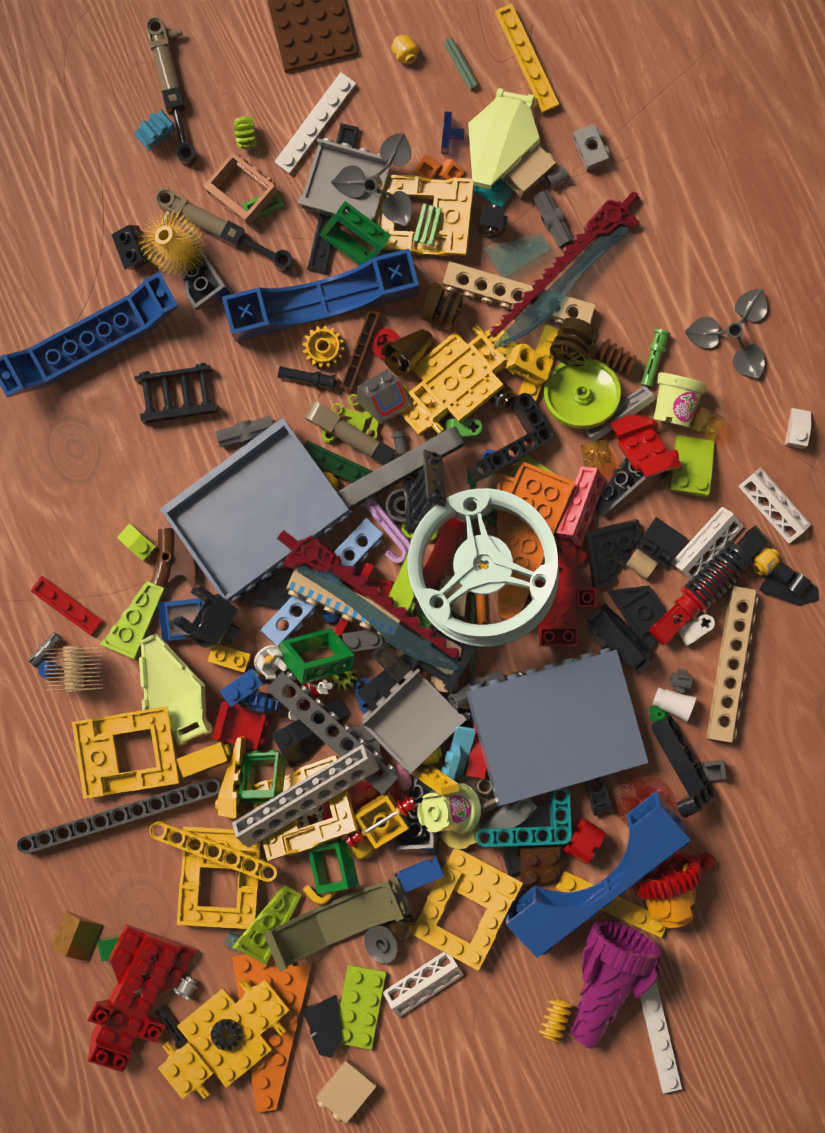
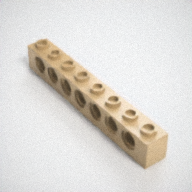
M450 261L443 280L445 290L448 292L455 289V293L460 291L464 293L465 297L471 299L478 297L482 299L481 301L488 304L495 302L505 309H511L513 303H519L513 299L514 294L522 295L523 292L533 290L531 285ZM464 277L468 279L469 283L461 285L458 280ZM479 283H484L487 286V289L484 291H480L477 289L476 285ZM501 288L505 291V294L497 296L495 290ZM543 290L535 298L541 301V306L534 307L530 303L521 313L525 315L532 313L542 320L549 318L555 320L556 324L561 325L565 318H570L568 311L575 310L578 314L576 318L590 324L595 304ZM555 304L560 310L552 312L549 306Z
M732 586L730 589L707 739L732 743V739H735L737 735L735 721L740 716L738 702L743 697L741 683L746 678L744 664L749 659L747 645L751 644L752 633H750V626L754 625L755 621L753 607L757 606L758 595H756V590L736 586ZM740 602L744 603L747 607L745 613H741L738 610ZM737 621L741 622L744 626L741 632L735 629ZM734 640H737L741 645L738 651L732 649V642ZM731 659L737 661L738 666L735 670L729 668V661ZM728 678L734 680L735 685L732 689L726 687L725 683ZM725 697L731 699L732 703L729 708L723 706L722 702ZM723 716L727 717L729 721L726 727H722L719 723L720 718Z

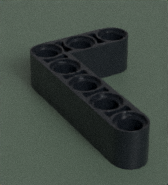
M522 393L512 403V409L527 434L475 463L470 469V477L473 480L482 481L544 447L552 440L553 431L530 394ZM520 401H523L526 407H523L520 404ZM530 417L535 420V423L530 421ZM539 433L545 436V440L540 437ZM524 442H527L530 445V448H527ZM509 450L513 451L515 457L509 454ZM493 459L498 460L499 465H496ZM477 467L482 468L484 474L479 473Z
M667 715L652 723L651 728L688 793L677 802V809L683 818H687L702 811L715 799L716 794L672 716Z

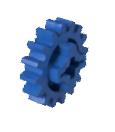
M256 690L240 701L249 704L248 709L270 714L271 709L281 711L282 703L274 700L272 694Z

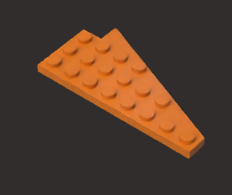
M523 461L515 478L497 472V490L516 495L533 506L545 519L554 536L575 482ZM497 509V538L505 543L510 550L513 563L535 572L544 560V550L537 535L519 517ZM512 571L511 577L530 583L531 577ZM509 584L498 591V617L508 620L519 614L524 608L530 589Z
M246 954L236 955L232 958L239 999L245 994V991L238 984L244 978L251 987L258 985L266 979L290 1009L279 1021L286 1029V1032L280 1036L275 1028L272 1027L261 1034L272 1047V1050L250 1068L257 1113L276 1110L312 964L306 963L294 966L291 964L287 969L279 972L272 954L266 965Z

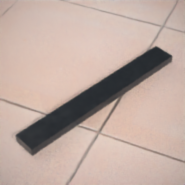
M341 123L336 143L340 145L347 143L352 148H355L359 127ZM319 215L307 270L324 274L327 272L332 244L319 234L331 219L330 216Z

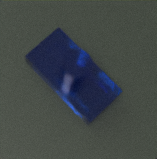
M448 111L444 113L441 154L449 153L450 139L464 140L465 129L451 127L452 112Z

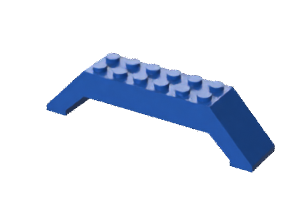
M158 272L143 280L129 295L32 347L2 355L0 357V386L5 396L8 398L48 387L151 332L178 307L161 273Z

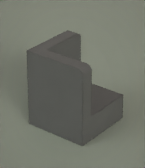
M724 760L701 762L702 769L709 781L726 780Z

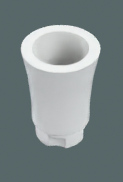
M658 688L652 705L687 722L696 697Z

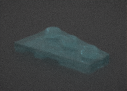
M538 233L518 238V240L483 247L482 250L500 277L508 278L550 251L551 248L542 234Z

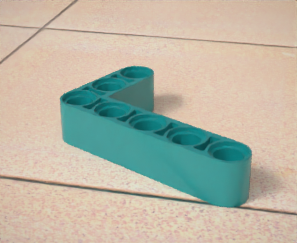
M564 787L550 791V826L479 829L474 834L476 844L484 847L568 843L572 836L569 791ZM559 790L564 794V798L561 801H558L555 797L556 792ZM559 810H562L565 815L561 821L556 818V813ZM541 830L546 833V838L543 841L538 839V833ZM559 830L565 832V838L561 841L557 838ZM505 831L508 839L502 843L499 840V835ZM521 831H525L527 834V839L524 842H521L518 838ZM483 832H486L489 836L486 843L480 841V835Z

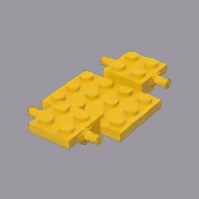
M475 325L476 328L473 327L472 331L477 334V337L469 344H466L455 331L419 361L413 371L422 382L411 391L405 384L402 385L411 403V407L400 413L419 437L431 428L438 435L444 432L445 429L439 424V421L449 412L461 423L504 388L503 383L495 375L506 368L512 349L518 346L504 330L497 337L493 338L489 333L490 330L484 332L479 325Z
M245 978L238 984L245 991V994L236 1003L227 991L222 988L177 1025L189 1042L177 1050H174L169 1042L162 1046L169 1056L158 1069L182 1099L196 1090L203 1099L210 1095L203 1084L213 1073L216 1074L227 1088L272 1050V1047L261 1035L265 1030L274 1027L280 1036L286 1032V1029L279 1021L290 1009L266 979L253 987L249 985ZM222 1019L234 1020L242 1030L240 1044L235 1049L229 1051L218 1049L212 1044L210 1036L214 1024ZM225 1027L224 1033L218 1036L224 1037L227 1043L228 1038L235 1035L229 1034L227 1027Z

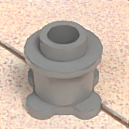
M190 976L182 977L181 984L178 988H174V991L191 1002L192 993L195 988L198 989L197 981Z

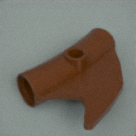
M173 528L158 529L157 557L151 583L167 588V585L175 577L184 575L190 586L195 587V559Z

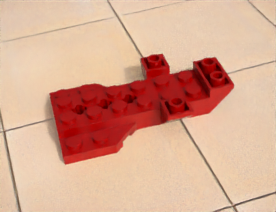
M594 514L587 531L594 530ZM558 536L554 537L558 549H561V553H558V567L561 568V572H559L558 589L554 602L547 615L538 624L539 647L578 646L577 608L597 607L596 588H576V569L588 557L585 538L582 546H576L571 538ZM537 580L538 588L545 586L543 581ZM531 592L529 593L524 608H526L532 601Z
M125 924L109 957L117 984L109 999L95 1002L87 1019L89 1022L96 1024L91 1035L88 1062L124 1072L132 1056L130 1050L138 1035L142 1039L158 1043L166 1025L149 1015V1012L158 994L180 984L181 978L184 976L196 952L194 947Z

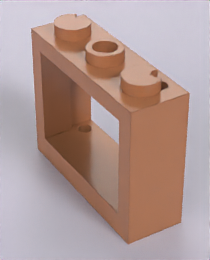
M232 152L203 187L211 197L246 225L250 226L278 191L275 187L276 183L270 177H263L261 175L262 172L256 166H249L247 164L248 161L241 155L237 156ZM236 167L266 189L248 212L218 189Z

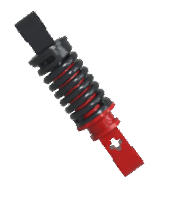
M755 525L736 544L732 541H727L724 549L719 551V555H715L713 560L708 561V565L703 566V570L698 571L697 575L692 577V580H689L680 588L683 595L679 599L677 598L674 601L675 605L651 626L649 632L661 645H665L690 619L694 620L699 612L707 614V611L711 608L710 606L716 604V599H721L722 594H726L727 589H731L732 584L737 583V578H742L741 572L747 573L754 567L751 558L765 547L770 539ZM674 615L677 616V622H673L675 620L673 617Z

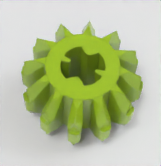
M251 116L236 118L234 130L238 147L240 149L256 147L257 135L253 118Z
M354 669L345 672L347 678H343V681H340L337 675L331 676L330 678L334 680L332 687L337 683V691H340L341 685H343L345 691H348L346 684L348 683L351 687L355 686L350 680H358V677L352 676L358 670Z

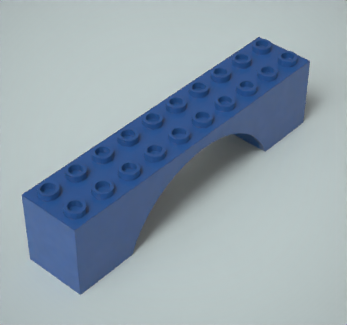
M405 249L371 258L354 269L319 281L282 288L258 287L223 296L222 300L230 331L236 343L419 295V283L410 249Z
M658 791L626 814L629 827L628 845L618 866L605 879L591 887L570 892L551 891L535 885L513 903L506 915V925L536 958L547 954L553 945L561 943L571 931H577L583 922L591 920L601 908L608 907L614 898L625 894L627 888L633 884H638L644 875L655 871L661 862L669 860L674 852L685 848L689 844L691 839L687 824Z

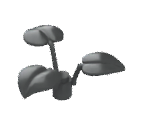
M397 133L388 137L381 145L380 156L383 160L388 161V163L376 175L364 180L365 174L363 170L358 166L350 165L343 168L331 183L338 191L353 198L362 196L365 191L368 193L376 191L378 194L381 193L389 196L382 202V213L388 220L406 226L412 216L410 197L400 190L396 191L393 195L390 192L381 190L382 180L380 175L391 163L396 167L406 165L411 158V148L405 134Z
M754 289L744 293L736 301L735 312L743 316L738 323L733 322L727 329L718 332L719 324L712 317H701L685 330V334L693 344L705 349L713 348L718 344V335L728 334L731 339H737L742 351L736 352L733 357L734 368L742 375L759 378L765 364L763 351L755 344H751L745 349L741 339L743 333L741 324L747 318L750 322H757L763 319L767 313V301L764 290Z

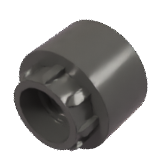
M397 489L388 496L386 511L393 521L406 523L405 511L397 509V504L400 501L405 502L404 489Z

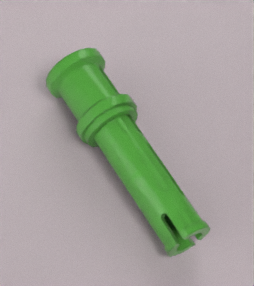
M661 329L654 330L655 336L653 343L649 346L651 352L641 385L650 388L653 387L661 356L666 352L667 339L671 336L670 332Z

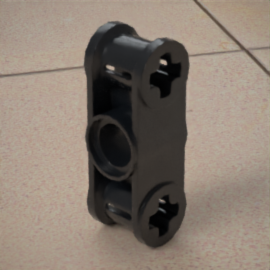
M603 776L585 781L593 815L597 816V813L608 810L612 812L613 808ZM594 781H598L601 784V789L598 792H594L591 789V784Z

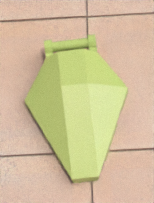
M498 88L495 100L468 123L473 185L491 189V186L499 178L503 179L522 161L521 157L527 151L531 152L540 143L531 111L535 103V95L529 94L526 96L506 92L505 89Z
M153 634L139 641L142 657H139L141 687H144L142 710L168 706L172 733L179 746L187 744L189 740L197 736L211 733L212 726L206 719L205 684L158 634ZM198 722L200 727L186 734L182 733L181 729Z

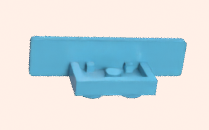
M461 726L456 727L450 751L446 753V765L441 770L442 773L457 783H460L459 778L464 774L475 736V729Z

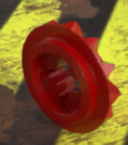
M380 329L371 338V349L379 358H385V355H381L383 346L377 345L383 343L384 336H386L388 342L400 338L392 329Z

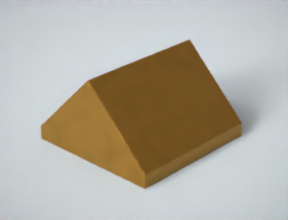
M66 910L51 947L65 957L88 961L102 924Z

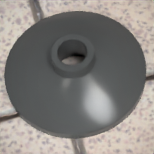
M373 926L366 932L364 938L365 948L375 961L390 963L396 958L398 942L389 929L383 926Z

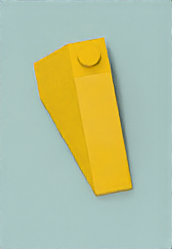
M246 736L238 737L218 798L215 802L216 810H218V815L238 818L246 813V803L238 798L243 755L246 754Z

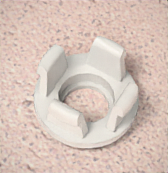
M275 645L264 647L257 653L254 659V666L257 671L264 674L265 678L269 680L276 679L274 672L279 668L283 671H286L288 668L280 659L283 656L282 652H280V647ZM267 654L274 657L269 663H266L264 659Z

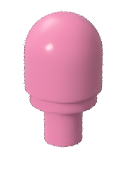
M397 764L398 773L396 775L398 776L399 789L408 790L412 786L411 775L400 764Z

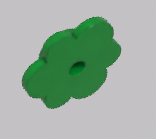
M657 706L649 707V720L656 722L669 715V712L661 710Z

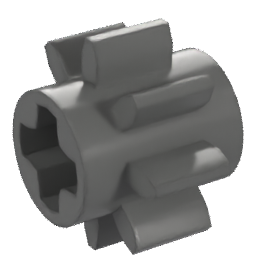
M677 669V673L672 672L670 686L674 687V691L684 693L685 689L689 690L692 676L688 675V671Z

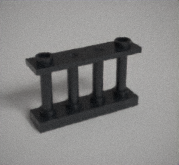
M198 363L195 365L196 367L152 374L149 371L140 372L139 376H134L137 383L142 382L146 410L140 414L141 422L147 424L219 413L216 402L212 403V400H210L206 373L212 372V367L207 365V363ZM199 374L203 400L201 405H193L191 403L187 375ZM180 377L184 402L181 408L172 406L168 378ZM161 380L165 404L161 411H156L153 408L150 381Z
M426 449L423 451L424 467L416 479L407 477L404 481L406 531L414 534L420 521L435 504L442 507L446 506L442 456Z
M451 610L453 618L458 619L462 622L474 624L473 622L469 621L468 619ZM435 627L433 629V637L439 633L459 645L465 651L463 657H459L457 660L451 658L427 640L419 654L415 653L409 662L411 664L410 669L414 671L417 666L442 680L445 685L444 690L451 693L478 646H471L453 640ZM428 649L453 664L452 667L455 670L452 675L449 673L445 674L423 661L422 657Z

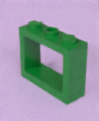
M346 201L342 203L319 234L358 265H362L371 258L376 257L391 237L388 232ZM337 221L341 222L373 246L374 249L370 252L338 228L335 223Z
M331 628L284 640L280 644V652L283 654L280 659L301 684L348 672L353 668L355 655ZM326 646L334 653L333 656L305 663L298 655Z

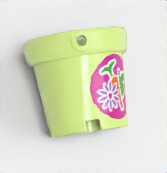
M660 372L657 381L659 391L653 419L690 428L700 396L704 394L707 383Z
M458 783L459 792H454L450 796H441L437 792L424 795L422 803H419L417 807V816L420 824L425 825L429 832L449 831L451 833L465 834L472 831L478 824L481 816V804L473 788L464 783Z

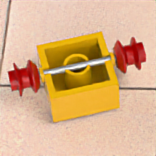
M389 791L356 810L354 816L362 829L358 828V831L348 834L345 837L346 842L351 848L354 846V848L358 849V843L365 844V837L367 836L375 849L409 828V821L406 817H409L411 810L416 812L415 808L418 806L413 797L409 798L405 795V801L397 800L396 803Z

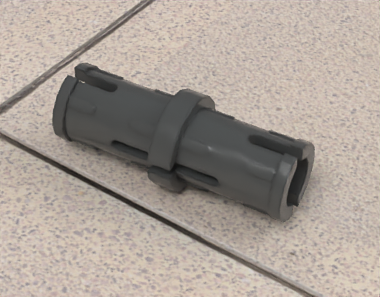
M53 632L43 644L38 646L39 648L27 659L28 662L37 668L45 659L44 657H50L51 655L44 653H51L53 651L44 649H55L63 639Z

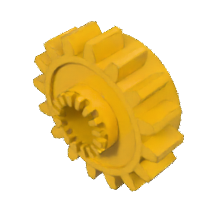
M317 326L316 331L310 330L311 335H305L307 342L302 343V346L307 348L303 350V354H308L306 360H313V366L319 363L320 368L323 367V364L330 368V362L336 365V358H342L339 352L344 351V348L340 346L344 343L343 340H338L340 334H334V328L330 331L327 330V326H324L323 329ZM322 343L328 345V349L325 351H320L318 347Z

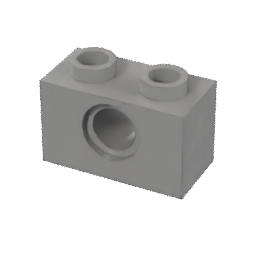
M595 124L573 132L572 139L586 171L608 162V156H610L609 149L606 145H603L601 141L603 139L602 133L599 128L596 129ZM590 143L595 144L597 149L590 150L587 145Z

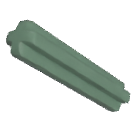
M448 38L444 41V46L469 90L476 88L478 82L454 39Z

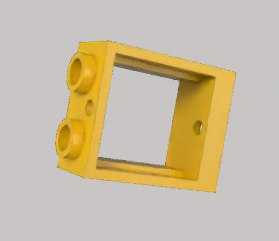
M220 742L177 759L183 777L229 761L232 751L229 744L225 745V742Z

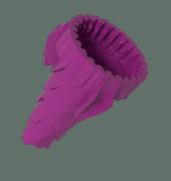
M606 919L594 922L586 940L587 947L584 948L582 955L584 984L579 994L582 997L577 1007L578 1015L569 1035L575 1036L579 1043L590 1049H593L600 1042L610 1023L615 1021L624 1001H627L630 992L633 990L635 997L641 999L643 994L652 987L662 973L659 967V962L662 958L661 948L652 938L632 926Z

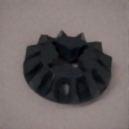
M231 1019L219 1020L211 1030L212 1044L224 1051L235 1049L242 1039L241 1027ZM225 1027H227L229 1034L235 1035L229 1037L227 1043L224 1037L218 1036L224 1033Z

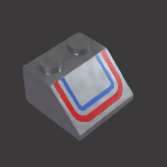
M388 369L358 386L357 402L381 425L411 407V403L400 380Z

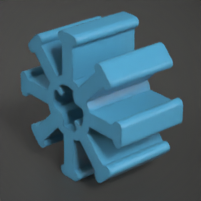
M159 110L157 114L155 112L150 114L149 120L147 122L143 120L139 124L141 128L134 132L136 138L147 151H150L153 146L155 148L160 146L161 140H167L170 137L169 133L176 128L163 110Z

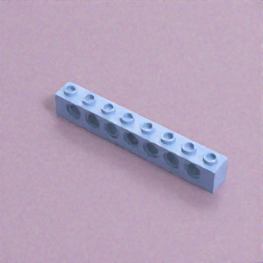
M366 518L334 553H336V556H340L342 566H353L355 570L354 564L358 560L362 562L369 555L367 551L371 546L374 549L382 541L380 537L383 533ZM360 537L365 538L367 546H359L357 539ZM345 552H352L354 559L352 561L346 560L344 558ZM316 571L314 573L339 586L343 583L339 577L330 571ZM301 596L299 599L291 597L265 624L260 632L275 646L281 644V641L290 639L288 635L291 631L297 632L303 625L301 621L306 616L310 618L317 609L315 606L308 604L305 598ZM299 607L302 610V615L299 617L293 616L291 609ZM286 621L289 625L288 630L281 631L278 628V623Z

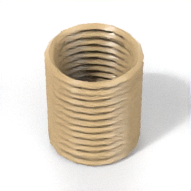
M637 549L626 566L628 565L637 574L647 579L656 568L658 562L656 563L648 555Z

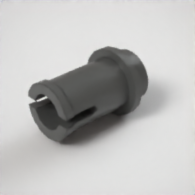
M403 430L392 432L393 436H391V439L394 440L396 455L407 453L404 438L406 434H404Z

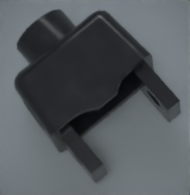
M201 585L193 587L191 593L204 602L192 623L183 616L174 618L172 623L186 632L184 635L186 638L203 648L214 647L219 643L226 647L230 646L240 632V628L232 623L238 613L237 608L220 594L213 595Z

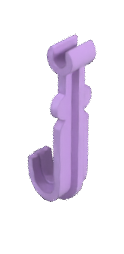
M376 496L367 499L361 506H365L402 551L401 557L397 556L393 551H387L385 555L392 562L403 563L409 552L410 541L378 504Z

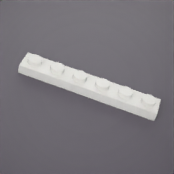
M340 72L274 161L275 165L289 175L292 173L356 86L353 80Z
M655 982L643 994L640 1001L661 1090L664 1094L680 1090L682 1087L657 982Z

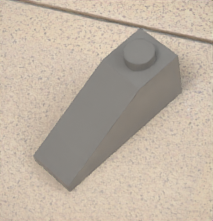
M529 798L501 805L479 826V829L514 828L522 823L537 806ZM483 832L482 834L489 839L488 834ZM501 832L499 837L505 834L506 832Z

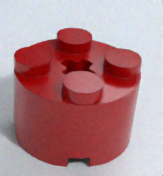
M582 817L577 828L574 827L571 831L570 841L564 845L562 850L587 865L595 855V850L600 847L606 833L603 829Z

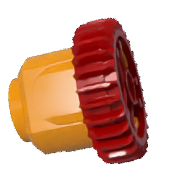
M674 852L669 860L661 862L652 873L648 872L638 884L631 885L635 896L646 901L651 919L660 921L661 925L667 928L681 927L690 923L694 918L695 888L698 887L703 878L701 865L697 857L692 854Z

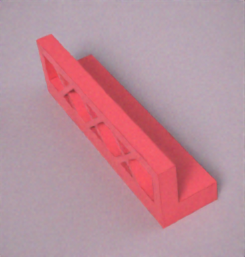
M580 467L575 480V486L556 532L559 537L571 538L576 546H582L584 532L588 530L606 481L598 468Z

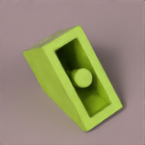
M130 523L117 537L145 563L157 551V547Z

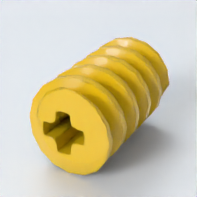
M556 998L555 1000H549L553 1008H546L551 1014L544 1015L548 1023H541L546 1029L539 1030V1033L545 1038L561 1043L558 1038H562L564 1034L559 1030H566V1026L563 1023H567L569 1019L565 1015H571V1011L567 1008H573L574 1005Z

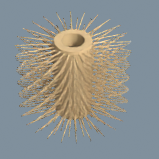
M70 646L60 648L63 649L61 653H44L64 654L61 657H44L64 658L63 661L44 662H64L63 665L45 666H64L63 669H47L64 670V673H47L64 674V677H47L64 678V681L48 682H64V685H49L46 687L64 686L65 688L45 691L65 690V692L103 689L84 688L85 685L101 684H84V681H100V679L84 680L85 677H100L98 675L84 676V673H99L100 671L84 672V669H97L98 667L84 668V665H95V663H83V661L103 660H83V657L103 656H83V653L103 651L83 652V649L88 648Z

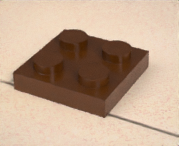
M559 844L520 847V881L524 883L523 885L560 882Z

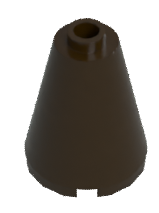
M420 329L385 344L381 350V355H385L386 358L384 361L385 365L396 376L404 375V377H407L433 344V336L429 331Z

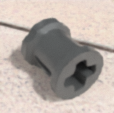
M562 165L551 174L547 173L545 175L546 181L553 190L561 182L570 179Z

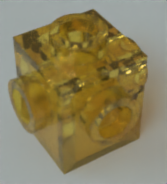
M607 440L593 441L581 445L585 467L602 469L605 468L604 464L611 463Z

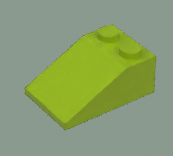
M676 435L674 450H677L679 453L682 469L671 470L668 492L707 497L710 492L714 441Z
M408 554L389 594V597H392L394 600V607L406 608L407 617L413 615L417 607L415 603L416 596L411 587L408 574Z

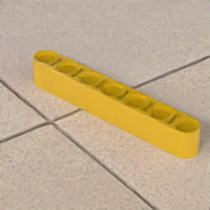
M158 821L150 827L149 832L152 838L266 882L273 881L278 875L277 866L271 862L172 824ZM157 825H161L164 828V833L161 836L155 833ZM175 832L181 833L183 837L179 843L173 840ZM193 839H197L201 843V847L197 850L191 846ZM211 846H216L219 849L218 856L210 855L209 848ZM229 853L236 854V863L228 861L227 856ZM247 860L255 862L256 868L254 870L246 868ZM266 867H271L274 870L272 877L264 875Z

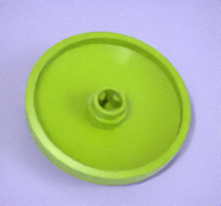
M588 358L587 364L579 368L561 363L551 371L545 382L544 401L549 413L558 422L571 428L590 429L604 424L615 414L620 403L621 388L617 376L607 365L594 359Z

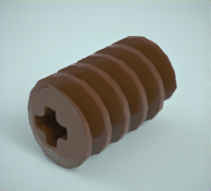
M607 339L603 342L594 358L600 355V362L607 359V366L613 363L612 369L615 370L617 367H620L619 373L621 374L626 371L625 377H627L636 363L637 356L633 355L629 358L630 351L623 354V347L616 350L617 343L610 346L611 339Z

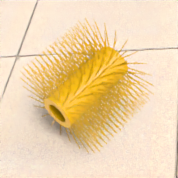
M166 211L165 225H163L162 218L160 226L154 223L158 228L157 230L154 229L153 234L155 235L143 236L153 237L148 238L147 241H151V244L156 243L153 247H149L150 249H147L145 254L156 247L155 250H152L153 253L150 252V256L147 259H150L153 255L154 258L152 257L151 263H154L153 260L156 261L157 258L156 265H159V269H161L160 266L164 267L162 271H166L165 269L167 268L169 271L172 268L174 270L175 261L177 260V267L180 260V270L178 268L181 276L182 262L184 265L187 261L194 264L188 257L191 256L195 259V256H193L195 253L193 252L199 251L191 248L203 246V244L192 247L193 244L200 243V240L192 242L197 238H194L193 235H196V232L198 233L199 227H197V230L192 235L189 234L190 231L194 230L192 221H188L190 223L186 224L185 229L181 230L182 226L187 223V219H184L181 226L178 224L185 215H181L183 217L178 218L179 222L176 224L175 220L180 214L176 213L177 216L173 217L172 225L170 226L171 223L169 222L167 226L168 211ZM190 226V230L185 233L186 228L188 229Z

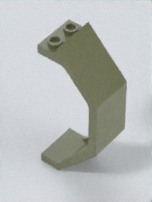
M393 877L316 907L267 931L264 936L280 972L287 969L289 965L328 945L373 926L391 920H396L397 922L412 912L397 877Z

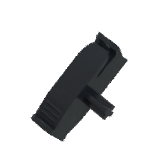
M607 604L600 607L588 618L587 621L607 643L602 649L610 648L611 651L617 650L618 656L625 663L634 667L638 674L652 662L656 654Z

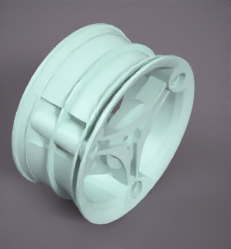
M488 488L471 489L447 497L445 507L435 505L420 521L409 547L408 574L411 587L420 607L438 630L453 640L471 646H500L527 635L547 615L558 589V553L554 536L545 519L525 500L501 490ZM493 509L509 512L523 520L531 527L541 542L544 550L545 565L540 566L533 572L513 563L511 552L506 544L494 536L487 535L482 517L489 514ZM453 517L459 520H467L468 539L460 545L453 561L455 575L440 591L426 588L423 580V558L433 534ZM478 518L481 535L473 536L470 519ZM481 563H483L484 565L487 564L488 569H487V570H485L484 568L481 569L480 564H481ZM512 571L531 577L530 583L511 577ZM541 580L545 583V586L538 588L535 586V581ZM460 583L462 587L450 598L446 599L444 595ZM506 584L530 589L531 603L519 614L503 622L477 625L462 622L452 616L450 605L468 592L480 595L492 594L502 589ZM438 600L444 602L441 608H434Z

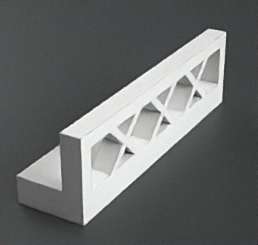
M761 467L738 486L788 543H791L811 525ZM752 481L756 486V492L750 491L746 484ZM760 497H766L769 500V506H763L760 502ZM773 511L779 512L782 515V521L776 520L773 517ZM786 526H792L796 533L790 536L786 532Z
M721 507L676 556L672 565L683 572L689 580H692V577L697 575L698 571L703 570V566L708 565V561L713 560L715 555H719V551L724 549L726 542L731 541L744 526L732 512ZM734 522L736 526L731 531H728L729 526ZM722 537L720 544L716 545L718 538ZM709 551V556L703 559V555ZM696 565V570L690 574L688 571Z
M443 952L383 991V994L391 1009L398 1017H401L464 976L453 957ZM448 957L451 963L445 967H439L441 961ZM427 970H433L430 977H423ZM410 981H417L413 988H407ZM395 991H401L399 997L392 1001L390 995Z

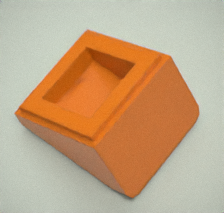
M425 155L414 172L421 177L433 179L442 164L431 156Z
M447 159L437 172V175L444 180L461 178L466 171L454 160Z

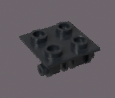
M655 517L638 545L635 546V549L641 550L649 558L656 561V563L658 562V565L667 569L687 540V537Z

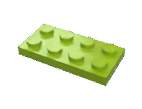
M348 964L339 1010L342 1037L339 1044L372 1050L386 971Z

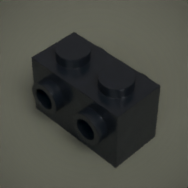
M499 205L482 206L478 233L486 234L485 236L488 238L501 237V231L505 232L508 216L504 215L505 209H502Z
M127 225L111 234L124 269L136 270L152 261L151 257L147 259L150 256V251L145 254L149 247L145 248L144 233L139 226Z

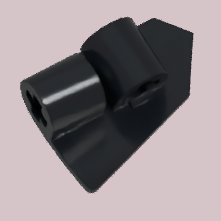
M781 560L759 588L761 592L796 605L818 600L817 587L808 578L794 571Z
M337 995L302 1009L310 1027V1035L319 1055L332 1058L342 1039Z

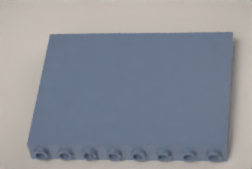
M283 417L160 508L218 594L231 603L239 600L243 592H249L256 587L255 583L261 579L269 578L274 569H280L284 566L283 562L286 561V557L292 550L276 539L283 530L298 541L310 535L318 539L323 533L326 535L334 529L333 526L338 522L346 521L350 517L349 514L352 513L300 438Z
M610 648L599 650L600 654L595 656L592 653L584 654L577 661H574V658L562 661L563 665L548 664L544 666L545 670L537 671V668L527 670L526 675L520 677L518 673L507 676L508 680L502 682L500 678L488 681V686L482 687L481 684L470 686V691H466L497 805H505L648 763L617 650L611 651Z

